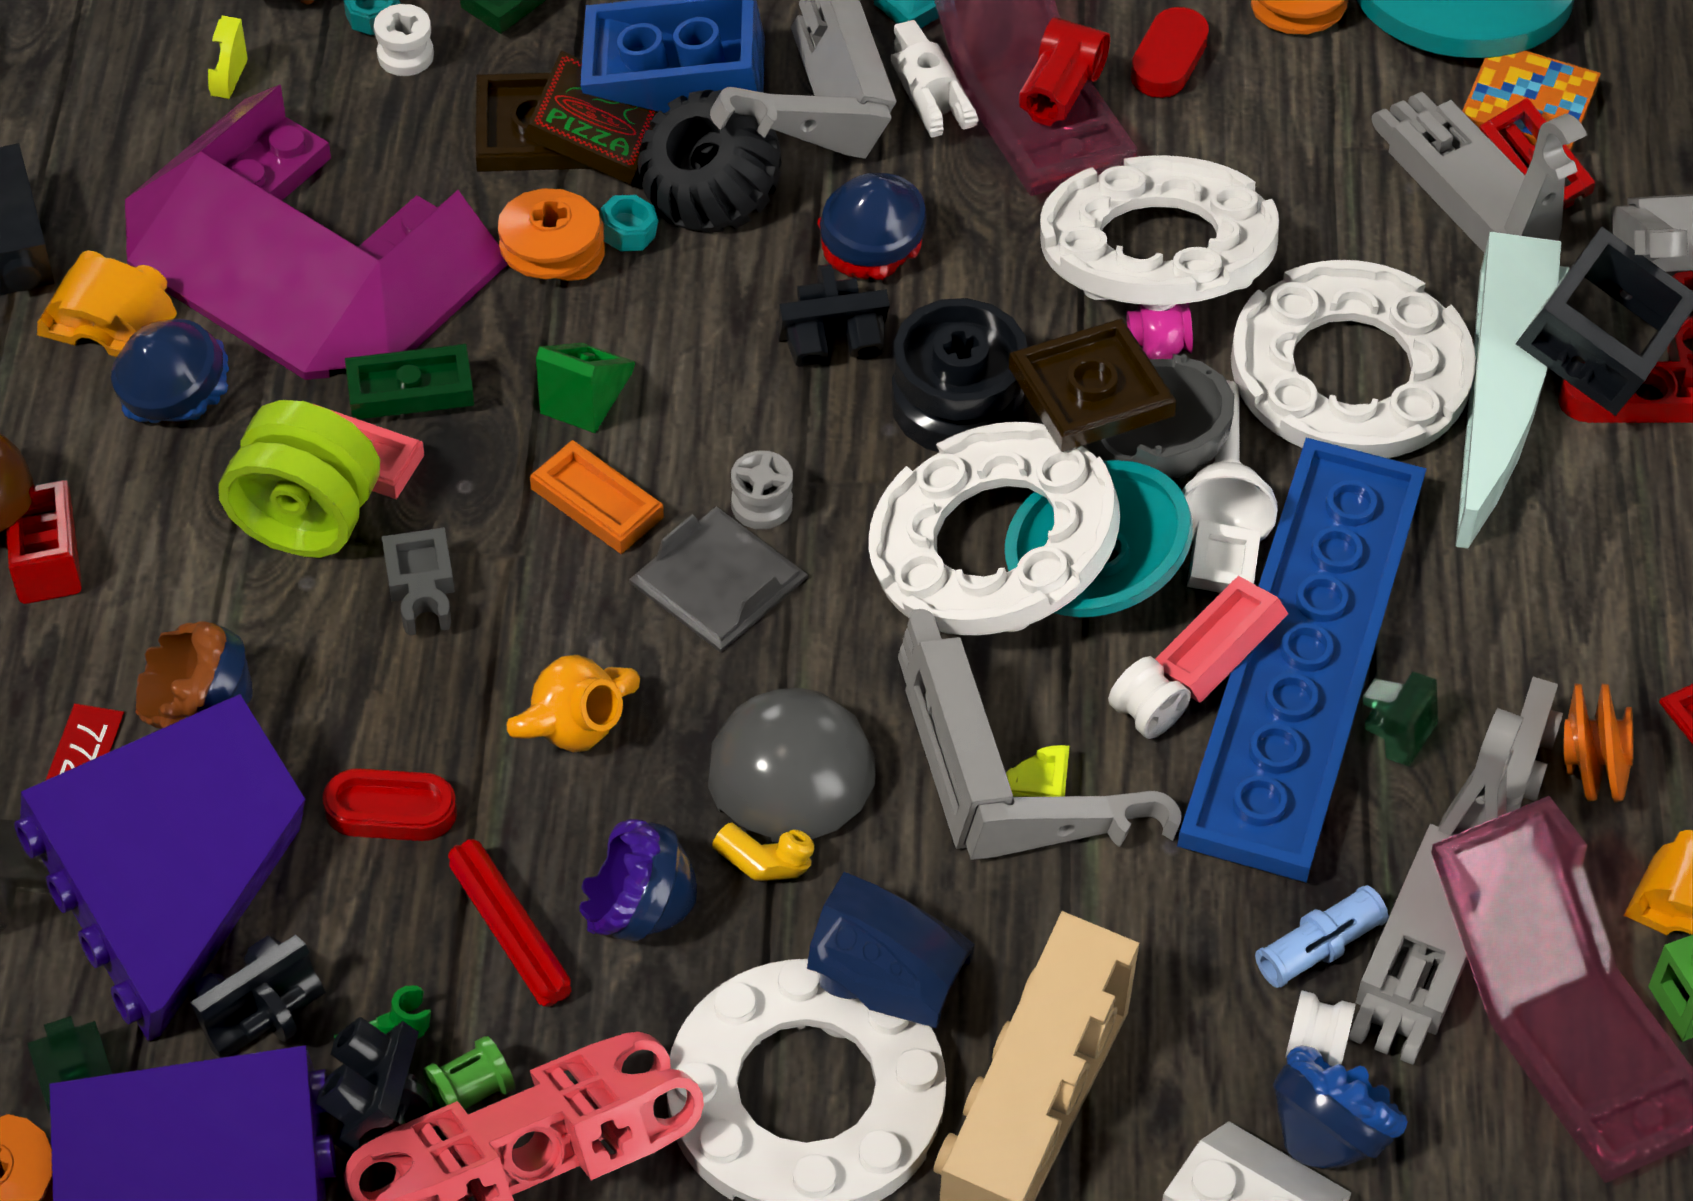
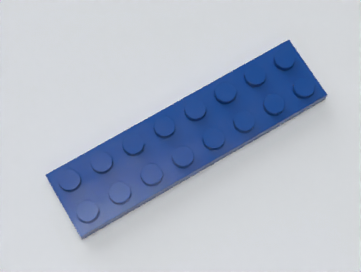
M1306 437L1258 586L1277 596L1288 612V615L1230 673L1180 829L1177 847L1307 883L1427 468Z

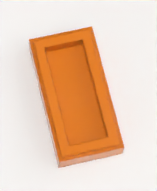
M571 440L530 475L531 489L621 555L664 518V508L661 502L574 440Z

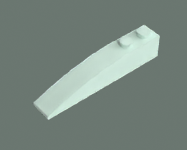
M1497 232L1489 233L1479 279L1474 335L1476 363L1468 402L1456 547L1468 549L1495 508L1520 458L1531 427L1546 376L1547 366L1517 346L1516 342L1569 270V267L1560 266L1561 241Z

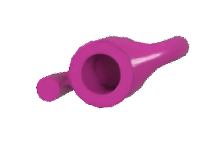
M1189 303L1176 304L1173 308L1165 311H1152L1139 304L1138 311L1127 312V327L1149 359H1172L1173 354L1178 355L1182 349L1190 354L1192 353L1193 330Z

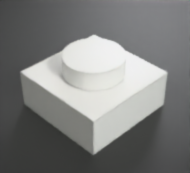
M1199 520L1194 533L1187 587L1221 593L1237 576L1254 584L1261 531Z

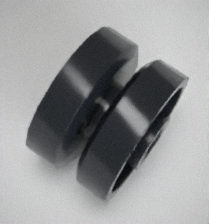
M969 298L941 299L920 307L901 323L893 342L894 374L891 386L893 418L908 438L927 450L939 452L937 443L961 432L990 424L1020 421L1024 410L1025 393L1009 369V353L1027 348V342L1024 332L1013 317L992 304Z

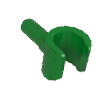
M415 985L404 986L398 989L393 995L390 1012L376 1017L375 1020L369 1021V1023L384 1034H387L404 1021L419 1032L417 1039L421 1038L429 1027L431 1010H424L417 1014L406 1012L413 1011L422 1004L424 990Z

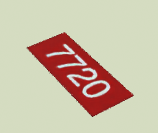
M74 703L46 780L109 753L124 711Z

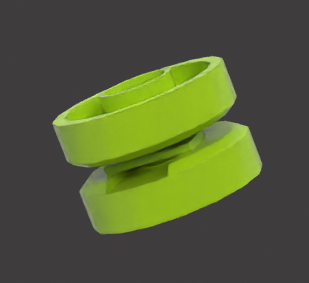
M278 400L263 405L253 416L241 439V448L230 460L219 482V501L228 517L247 535L266 546L303 557L321 558L338 553L348 542L359 519V509L368 500L380 476V458L367 436L352 422L330 409L305 401Z

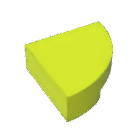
M222 15L217 23L212 42H218L220 45L219 62L215 69L208 68V87L211 96L230 99L248 57L242 20Z
M1070 746L1043 747L1037 750L1036 755L1022 761L1016 767L1010 768L1006 775L1013 796H1065Z

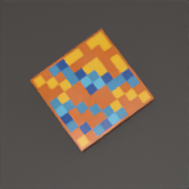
M1528 51L1499 57H1488L1483 61L1462 111L1479 128L1481 124L1528 97L1547 122L1563 114H1570L1583 124L1596 92L1601 73ZM1520 119L1514 122L1528 141L1536 146L1537 140ZM1499 131V133L1503 136L1506 142L1510 146H1513L1511 142L1507 139V137L1503 134V132ZM1575 141L1566 144L1570 151H1572Z

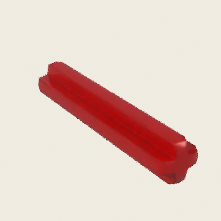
M468 839L461 845L454 846L448 853L450 869L537 1002L544 1007H551L558 1001L566 999L571 993L570 977L482 844L475 839Z

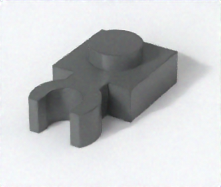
M445 527L382 536L391 602L402 600L401 615L405 632L408 635L416 634L415 619L424 612L435 613L439 617L441 630H449L451 626V612L449 600L445 594L453 593L455 590Z

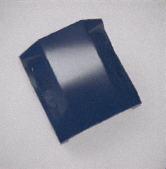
M843 872L821 911L810 944L807 969L820 973L819 983L821 987L833 996L844 999H859L869 1010L937 1028L947 995L963 964H970L975 944L959 931L949 928L912 903L871 882Z

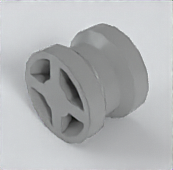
M758 450L744 454L736 460L731 469V487L733 489L731 510L735 518L744 526L767 530L781 525L788 519L792 512L793 497L791 491L793 470L789 462L780 454ZM767 491L769 494L763 495V492Z

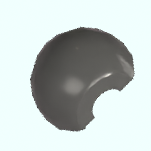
M1173 354V359L1149 360L1177 401L1175 416L1086 444L1088 450L1096 458L1100 456L1103 461L1121 460L1148 465L1166 474L1175 482L1199 471L1216 456L1230 434L1234 415V393L1224 376L1202 361L1187 358L1185 354L1181 356Z
M804 688L776 689L754 696L744 702L725 721L712 742L708 789L718 811L722 810L744 829L771 837L772 842H779L780 836L783 833H789L790 830L802 831L811 839L837 831L862 810L875 785L876 757L857 717L840 704L818 691Z

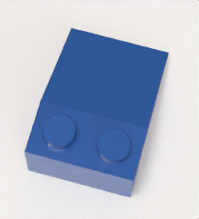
M631 0L586 5L580 84L582 93L658 112L660 110L663 113L670 109L668 106L669 102L683 95L688 98L689 93L709 89L718 91L727 87H736L764 93L765 35L757 0Z

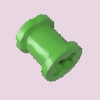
M489 1036L476 1040L475 1049L441 1067L432 1063L423 1069L426 1084L439 1109L458 1101L465 1110L496 1092L507 1094L515 1090L512 1073L502 1053Z

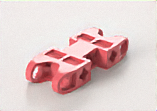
M642 1032L624 1033L590 1044L531 1069L530 1074L534 1087L473 1113L467 1114L461 1104L456 1101L395 1127L367 1142L352 1154L346 1164L344 1172L345 1187L354 1201H469L468 1198L472 1196L475 1201H514L512 1195L578 1166L583 1169L590 1180H593L671 1144L691 1131L699 1121L704 1106L703 1093L698 1084L688 1074L681 1070L671 1069L670 1057L658 1040ZM649 1050L653 1052L654 1062L648 1072L637 1074L621 1072L624 1061L635 1051ZM568 1070L578 1083L574 1084L564 1071ZM675 1088L686 1089L687 1100L680 1113L666 1119L654 1116L653 1106L657 1097ZM438 1126L447 1139L442 1141L433 1127ZM534 1132L533 1137L528 1143L513 1149L514 1144L521 1136ZM604 1139L615 1154L611 1155L600 1141ZM378 1162H389L395 1166L396 1174L394 1181L389 1185L373 1192L360 1189L359 1181L367 1167Z

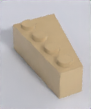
M1064 911L1061 912L1037 966L1033 969L1027 980L1021 1000L1011 1022L1007 1021L998 1036L992 1054L993 1061L985 1078L979 1076L969 1092L963 1110V1115L967 1117L959 1134L955 1135L950 1132L939 1150L934 1165V1172L941 1175L939 1201L1036 1200L1128 1014L1139 942Z

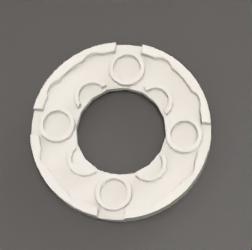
M1138 156L1124 158V166L1108 168L1099 175H1097V171L1093 167L1088 168L1061 183L1050 194L1043 205L1040 218V239L1042 252L1051 268L1063 279L1084 290V294L1094 300L1111 299L1126 303L1142 304L1143 307L1152 311H1165L1173 308L1176 304L1212 299L1234 290L1249 287L1253 280L1269 266L1275 256L1278 246L1279 217L1273 199L1265 201L1255 192L1256 182L1234 169L1214 162L1182 156ZM1148 207H1170L1200 215L1213 225L1217 236L1216 238H1210L1207 248H1186L1176 253L1173 260L1163 261V254L1156 253L1148 259H1136L1124 255L1123 246L1117 245L1116 250H1114L1107 244V236L1102 230L1113 218L1131 210Z
M1357 260L1321 261L1295 267L1284 272L1282 281L1269 287L1264 292L1258 289L1243 307L1235 327L1231 352V368L1234 381L1239 387V394L1251 412L1266 427L1288 442L1303 448L1307 437L1390 459L1425 447L1448 431L1457 421L1468 401L1475 374L1476 358L1472 337L1456 309L1452 305L1445 308L1436 299L1424 292L1426 283L1416 277L1372 262ZM1355 321L1373 325L1393 336L1406 351L1411 367L1410 378L1406 384L1396 388L1391 397L1378 402V399H1372L1370 404L1357 405L1338 402L1335 395H1329L1328 399L1319 394L1311 380L1297 373L1293 358L1296 344L1309 330L1328 322Z
M1005 422L980 426L951 436L937 443L939 453L923 462L914 471L906 466L894 478L880 498L870 524L869 553L872 566L888 599L900 612L909 618L910 614L916 609L928 610L934 615L938 629L943 633L987 635L1006 631H1020L1029 624L1058 611L1081 594L1102 571L1112 553L1119 532L1120 505L1109 471L1100 456L1096 458L1093 453L1083 446L1061 452L1044 424ZM1004 486L1029 488L1047 498L1053 507L1054 526L1051 531H1048L1047 543L1042 547L1027 552L1020 559L1018 566L1006 572L1005 568H998L997 573L984 577L967 575L963 573L962 569L955 571L945 565L937 554V536L945 518L961 502L981 491Z
M808 959L772 962L740 973L710 992L694 1008L679 1030L670 1054L671 1069L681 1070L688 1074L698 1084L703 1093L704 1102L701 1117L695 1127L676 1141L694 1170L715 1190L732 1201L735 1196L745 1201H881L905 1184L917 1172L926 1160L927 1151L937 1134L940 1123H942L946 1096V1073L941 1048L932 1028L869 1010L859 999H844L829 994L819 983L820 973L807 969ZM805 1026L821 1028L831 1036L847 1038L854 1042L871 1064L875 1089L871 1105L856 1125L834 1138L805 1143L779 1138L757 1125L741 1104L737 1082L743 1061L756 1045L761 1044L762 1040L779 1030L795 1027L800 1030L805 1028ZM675 1088L667 1092L669 1118L680 1113L685 1106L687 1100L686 1089Z

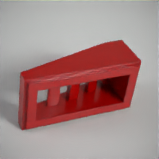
M67 480L36 485L34 488L30 487L29 494L32 503L23 516L56 510V512L26 518L22 516L12 526L7 528L9 571L18 600L23 604H29L78 594L82 589L81 573Z

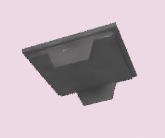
M716 506L699 521L692 514L661 540L657 556L632 576L629 582L721 653L808 578V574Z

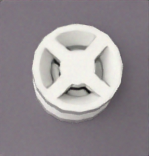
M412 4L392 5L380 11L374 21V33L378 42L377 58L380 66L388 73L396 76H411L426 70L433 62L434 56L433 44L430 39L431 21L428 14L422 8Z
M1148 656L1136 661L1124 671L1112 687L1108 701L1109 705L1118 713L1130 714L1135 719V728L1147 739H1152L1166 732L1182 716L1189 704L1191 691L1179 681H1169L1164 676V667L1156 659Z
M1301 990L1285 1057L1287 1058L1288 1053L1294 1047L1303 1045L1317 1049L1323 1056L1324 1061L1330 1066L1342 1064L1356 1004L1346 1001H1340L1335 1005L1322 1003L1314 993Z

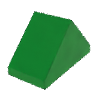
M585 343L539 346L536 356L540 414L596 433L632 375L636 361Z

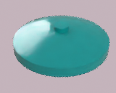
M1357 0L1367 17L1394 38L1425 51L1464 58L1499 57L1533 48L1547 41L1564 26L1569 19L1574 0Z

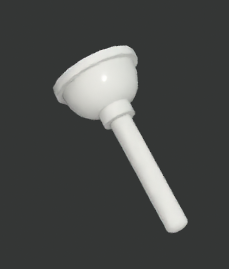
M1226 380L1234 393V415L1230 434L1216 454L1215 462L1200 470L1182 490L1192 515V541L1194 540V533L1199 520L1261 531L1260 541H1262L1276 524L1277 500L1272 488L1254 470L1240 462L1239 387L1234 381Z

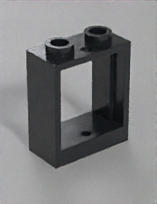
M1601 227L1569 268L1518 339L1516 345L1616 416L1646 380L1693 310V291L1643 255H1635L1633 248ZM1583 278L1590 281L1657 329L1640 356L1566 304ZM1575 356L1583 358L1585 363H1580L1576 360Z

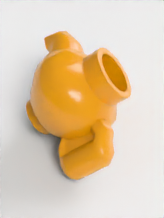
M580 655L562 656L542 670L534 684L531 707L508 719L506 724L507 732L513 738L530 739L543 736L551 744L570 752L589 751L617 724L623 710L622 697L637 691L640 685V676L632 668L608 667L603 670L592 659Z

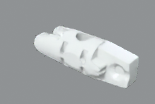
M915 20L895 24L894 34L896 38L894 40V50L896 53L891 54V63L931 138L943 134L942 115L950 110L956 121H958L959 126H961V129L964 130L977 125L979 120L976 111L938 43L930 42Z

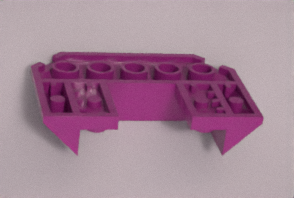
M281 84L244 99L125 199L127 264L135 268L139 265L155 268L167 280L166 293L304 380L330 378L329 370L346 368L345 358L415 350L508 265L501 256L498 243L459 190L453 193L439 207L416 195L358 247L283 202L282 200L331 159L329 142L286 117Z

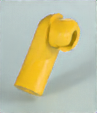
M731 822L726 824L717 833L713 840L712 848L751 879L769 881L798 878L811 866L812 861L810 857L814 852V843L806 833L799 830H790L789 833L786 832L780 836L778 843L761 845Z

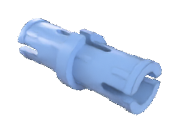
M1368 885L1361 886L1355 893L1324 912L1314 909L1300 919V926L1267 947L1257 950L1255 958L1258 968L1272 986L1281 988L1289 980L1321 960L1326 963L1333 962L1344 955V946L1376 926L1386 923L1389 918L1387 907L1375 889Z

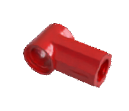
M1057 17L1050 20L1041 40L1038 61L1019 93V107L1030 115L1032 121L1051 127L1054 122L1066 119L1087 81L1096 82L1100 77L1109 53L1110 34Z

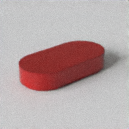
M1172 7L1163 10L1155 17L1132 59L1131 81L1136 89L1148 96L1163 98L1173 96L1185 87L1207 45L1209 25L1204 16L1190 8Z
M350 769L334 776L326 785L323 793V804L328 823L337 832L352 837L429 841L441 837L448 832L457 817L456 798L452 786L444 778L431 773Z

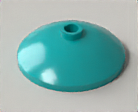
M1121 460L1103 461L1113 481L1120 505V525L1117 540L1104 568L1093 582L1070 603L1054 612L1055 614L1071 617H1094L1115 613L1132 607L1152 596L1176 574L1189 552L1193 535V521L1183 492L1171 478L1161 471L1141 463ZM1033 492L1022 503L1009 525L1005 539V560L1009 571L1018 566L1020 559L1027 552L1044 546L1048 540V531L1053 529L1054 509L1047 498L1036 492Z

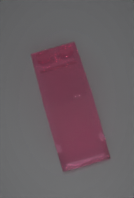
M934 0L958 80L973 105L976 114L1030 196L1055 190L1061 183L1088 168L1093 167L1097 171V175H1099L1108 168L1124 166V158L1137 157V147L1091 81L1085 83L1066 119L1054 122L1051 127L1032 121L1030 115L1019 107V93L1038 61L1039 49L1045 29L1052 18H1060L1055 0Z
M1547 796L1432 844L1431 854L1491 1026L1600 1177L1607 1183L1693 1144V1067L1618 970L1582 866L1587 844L1551 797Z

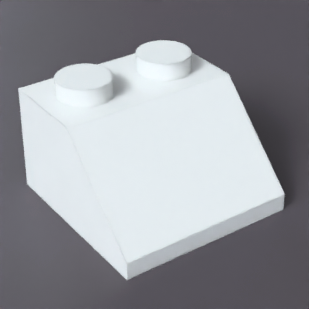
M1228 1121L1199 1141L1164 1192L1162 1201H1349L1351 1192Z

